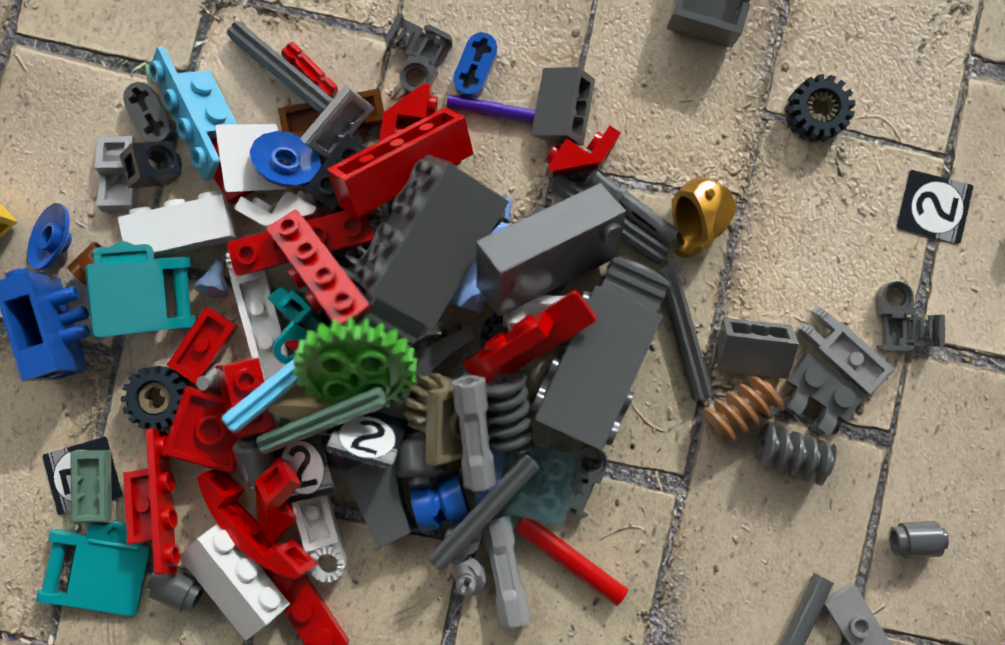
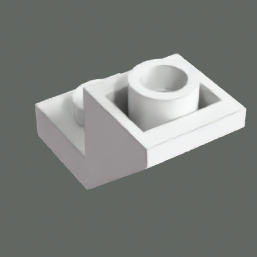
M286 190L272 214L273 207L257 197H254L252 202L241 197L234 208L266 228L293 210H298L305 220L308 216L322 213L315 206L317 200L301 190L298 191L297 195Z

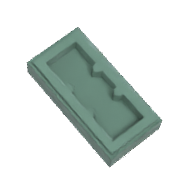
M111 450L70 452L71 523H105L111 521Z

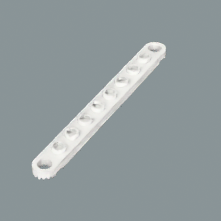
M228 250L226 253V263L251 357L259 358L264 381L266 382L287 365L279 362L272 350L275 340L284 329L278 308L267 299L273 293L269 274L266 269L243 276L235 275ZM284 343L281 353L286 356L291 355L289 347ZM272 413L276 428L293 422V420ZM325 495L293 502L292 507L297 518L296 522L304 550L318 563L315 569L311 571L312 576L314 575L317 580L324 583L337 580L346 569L347 559L330 496ZM328 553L336 557L335 559L338 564L336 571L327 573L320 568L319 558L323 554Z

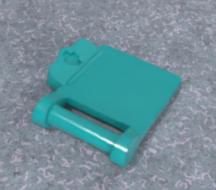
M126 241L116 242L109 247L94 249L92 252L93 264H88L85 268L91 327L94 336L105 337L164 329L189 328L194 325L196 317L191 315L187 267H191L190 256L154 259L153 248L150 245H134ZM163 269H172L177 317L167 318Z
M121 520L109 523H92L88 526L86 535L64 529L50 530L48 541L52 542L43 587L37 591L36 602L126 616L137 614L151 550L150 546L144 543L127 544L126 523ZM67 544L76 545L67 593L57 589Z

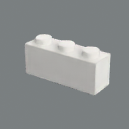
M217 191L201 193L198 195L197 200L185 202L184 199L169 200L163 203L164 207L151 210V207L133 208L129 210L130 215L118 217L122 240L134 245H150L153 248L154 259L240 239L233 205L228 202L226 196L223 194L219 195Z
M218 524L197 538L180 554V560L245 641L265 627L290 604L258 563L243 553L233 543L226 530H222Z

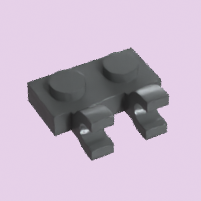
M805 353L794 367L789 378L785 381L793 390L783 402L785 407L783 411L790 416L794 414L800 416L808 403V399H810L822 409L808 428L819 436L823 434L830 436L836 427L837 419L842 422H848L866 392L811 354Z

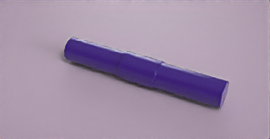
M451 94L448 95L447 108L532 124L534 122L536 110Z

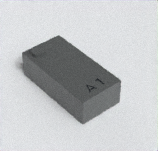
M599 183L476 241L477 288L500 317L611 261L614 257H618L626 210Z

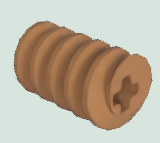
M752 376L748 380L749 387L744 384L737 386L738 395L728 392L725 395L726 403L716 400L714 402L715 412L708 407L702 410L706 425L722 446L725 447L723 440L725 437L734 443L738 441L735 433L736 429L748 435L750 433L747 426L748 421L760 427L761 422L758 416L760 413L772 419L773 415L770 409L772 405L780 411L785 410L781 398L765 379Z

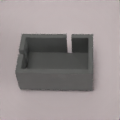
M675 0L666 29L732 48L742 34L750 7V0Z

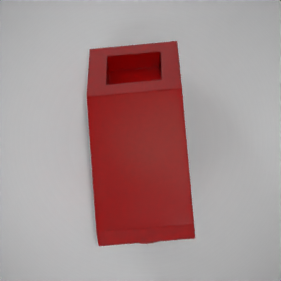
M423 83L383 113L379 141L403 130L405 126H401V123L412 125L437 112L438 97L433 96L431 84Z
M610 125L604 134L598 131L587 147L591 151L590 154L568 139L565 140L561 147L555 144L544 161L548 164L545 175L555 178L558 174L566 176L592 171L596 167L600 168L618 141L621 132Z
M280 456L255 481L257 519L267 541L270 543H274L297 519L290 504H287L285 501L301 486L290 461Z

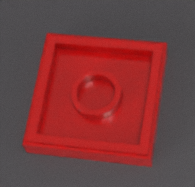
M185 385L161 454L166 457L233 474L237 463L232 448L239 438L232 435V432L222 420L223 415L227 413L223 397Z

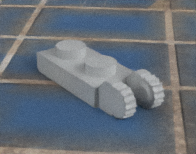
M816 306L810 312L811 315L822 326L831 331L823 338L813 327L804 322L798 325L797 331L808 342L815 345V349L852 383L866 392V395H872L894 371V368L843 322H838L824 309Z

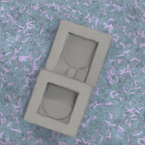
M104 136L97 139L94 168L100 174L96 206L102 212L129 211L137 208L138 188L128 189L120 154L131 143H135L133 136Z

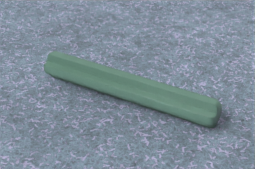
M373 388L268 431L257 437L256 444L259 446L262 454L271 453L380 409L387 404V398L382 388Z

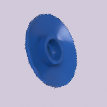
M279 131L262 134L254 140L249 152L250 162L260 176L268 182L281 187L293 188L307 185L321 167L320 156L305 145L300 136Z
M53 203L48 206L38 217L32 229L27 255L28 262L34 269L44 270L51 266L61 252L67 251L71 244L72 235L69 233V212L63 204Z

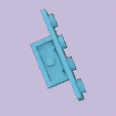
M157 47L153 59L149 63L150 77L159 86L163 95L164 106L168 111H171L177 123V132L180 138L185 140L191 152V160L194 167L199 169L204 180H211L220 164V158L210 140L211 138H217L215 126L237 123L210 70L178 74L165 47Z

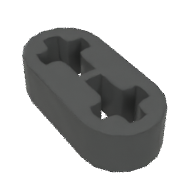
M144 82L130 84L124 91L123 100L140 136L147 142L172 141L175 135L174 125L159 95ZM140 93L147 96L144 99L148 107L146 111L136 103L139 101L138 94ZM151 119H154L159 125L163 126L160 128L161 135L159 137L151 133L154 131Z

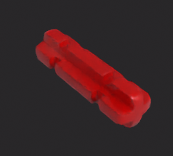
M290 42L282 49L281 55L326 94L331 98L337 94V85L329 77L326 78L325 73L302 52V49L296 43Z

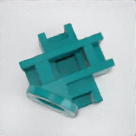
M281 286L267 299L291 320L287 328L277 337L272 348L275 358L283 364H288L295 358V353L288 356L281 353V348L285 342L291 339L298 341L306 340L307 332L317 333L319 324H323L327 328L329 326L319 318L323 311L316 314L305 298L306 293Z

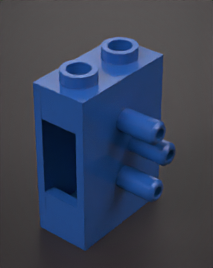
M28 268L15 269L5 273L6 278L0 280V310L21 380L56 381L87 371V364L79 340L89 337L90 329L84 323L77 326L74 323L88 319L89 312L85 306L70 309L68 302L78 299V290L73 286L63 289L60 278L45 275V272H30Z

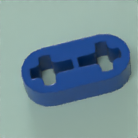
M484 32L475 33L467 41L453 78L455 90L462 97L476 98L484 90L497 57V44L490 34ZM482 43L487 44V51L490 54L483 53L480 62H476V49L474 46L480 48ZM474 69L476 70L475 82L477 85L471 84L469 89H466L461 78L467 79L471 70Z

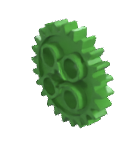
M349 318L347 326H342L335 319L332 322L331 329L323 324H319L317 333L308 331L306 340L299 341L298 350L295 351L293 374L298 377V386H306V395L317 394V403L328 400L330 401L329 406H332L373 388L380 387L387 398L385 407L390 408L391 399L401 402L402 393L409 394L411 385L415 384L417 359L414 358V348H407L408 340L406 338L397 340V330L384 333L383 323H380L375 328L369 327L368 319H365L361 326L355 325L352 318Z

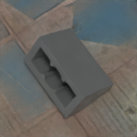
M580 67L543 68L531 135L559 144H563L568 139L577 146H584L595 78Z
M723 317L718 340V371L788 379L799 344L792 325Z

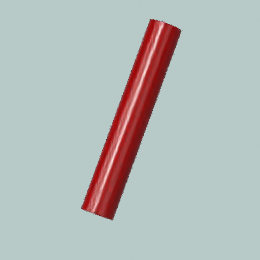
M525 513L520 518L513 531L615 606H618L624 600L628 593L627 587Z

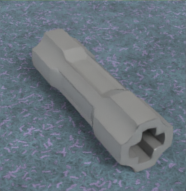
M476 375L463 376L453 380L452 387L455 411L460 421L463 447L461 464L464 488H469L472 491H484L496 485L494 457L489 448L486 421L488 407L485 378Z
M510 514L495 515L482 529L485 548L490 556L497 591L495 601L500 626L508 628L518 627L531 622L526 592L521 586L514 551L515 536Z

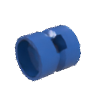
M458 474L440 479L435 487L431 485L426 488L410 489L413 511L419 529L423 534L442 528L444 521H448L452 525L462 522L470 513Z

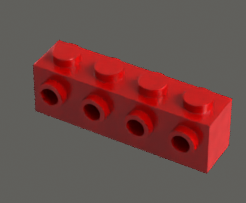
M443 108L327 168L339 206L356 218L372 213L376 207L396 198L407 184L415 164L420 159H424L426 155L447 161L454 166L461 164L462 160L474 154L465 116L448 108Z

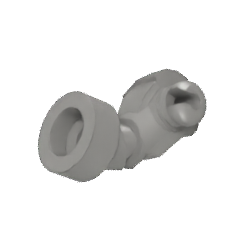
M461 522L453 525L449 523L444 540ZM481 531L451 562V573L456 581V589L463 596L478 595L485 586L486 576L483 563L479 564L478 561L470 556L479 547L482 537Z

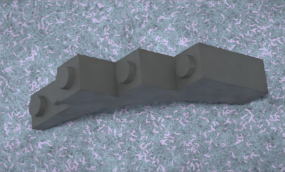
M460 323L441 332L444 337L443 339L433 344L427 339L411 347L414 348V358L417 359L415 384L413 386L417 385L419 375L428 376L430 372L434 373L454 353L476 340L469 326L462 328ZM402 393V399L409 396V394ZM391 399L390 408L383 406L377 409V412L407 420L406 416L402 413L407 406L403 400L398 402ZM396 456L391 469L362 462L347 471L341 470L379 548L412 532L414 524L404 500L401 479L396 474Z

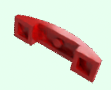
M213 469L199 475L197 478L199 487L212 516L220 528L227 532L233 543L243 553L261 566L293 579H298L315 569L318 563L294 539L283 545L277 540L274 543L267 541L260 523L237 501L245 490L228 473Z

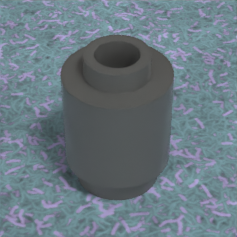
M259 433L239 438L232 448L241 479L247 483L249 488H255V481L274 462L272 452L268 454L260 452L259 446L256 444L257 437L261 436Z
M937 521L899 523L897 527H891L889 531V542L894 555L902 556L905 559L941 557L949 546L947 531L941 528Z
M177 569V574L155 575L154 571L146 586L150 589L149 598L179 612L183 610L192 612L204 592V588L194 576Z

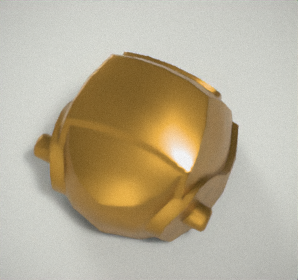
M695 178L686 183L672 198V216L674 227L679 229L677 238L680 247L675 251L677 256L691 258L698 255L728 228L730 221L737 211V205L727 187H723L709 178Z

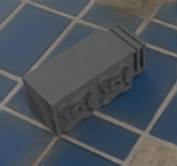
M430 155L420 159L413 167L407 184L394 199L392 204L393 212L386 223L383 222L379 225L369 248L356 263L354 269L356 274L353 279L358 283L356 288L368 302L370 310L354 320L355 325L361 326L365 319L369 320V327L375 328L380 323H383L384 333L397 330V340L406 338L408 340L407 348H411L413 343H416L419 333H422L425 326L434 329L476 259V241L491 235L494 229L501 224L506 214L505 208L510 201L447 161Z
M614 257L608 263L598 286L595 285L589 292L584 290L583 294L581 293V296L595 313L597 319L589 327L559 344L564 346L560 357H552L530 404V409L535 411L532 416L534 420L602 451L605 444L612 445L622 419L632 402L634 392L630 391V388L662 320L663 315L658 314V310L661 306V301L666 295L665 292L671 284L670 281L654 270L620 257Z

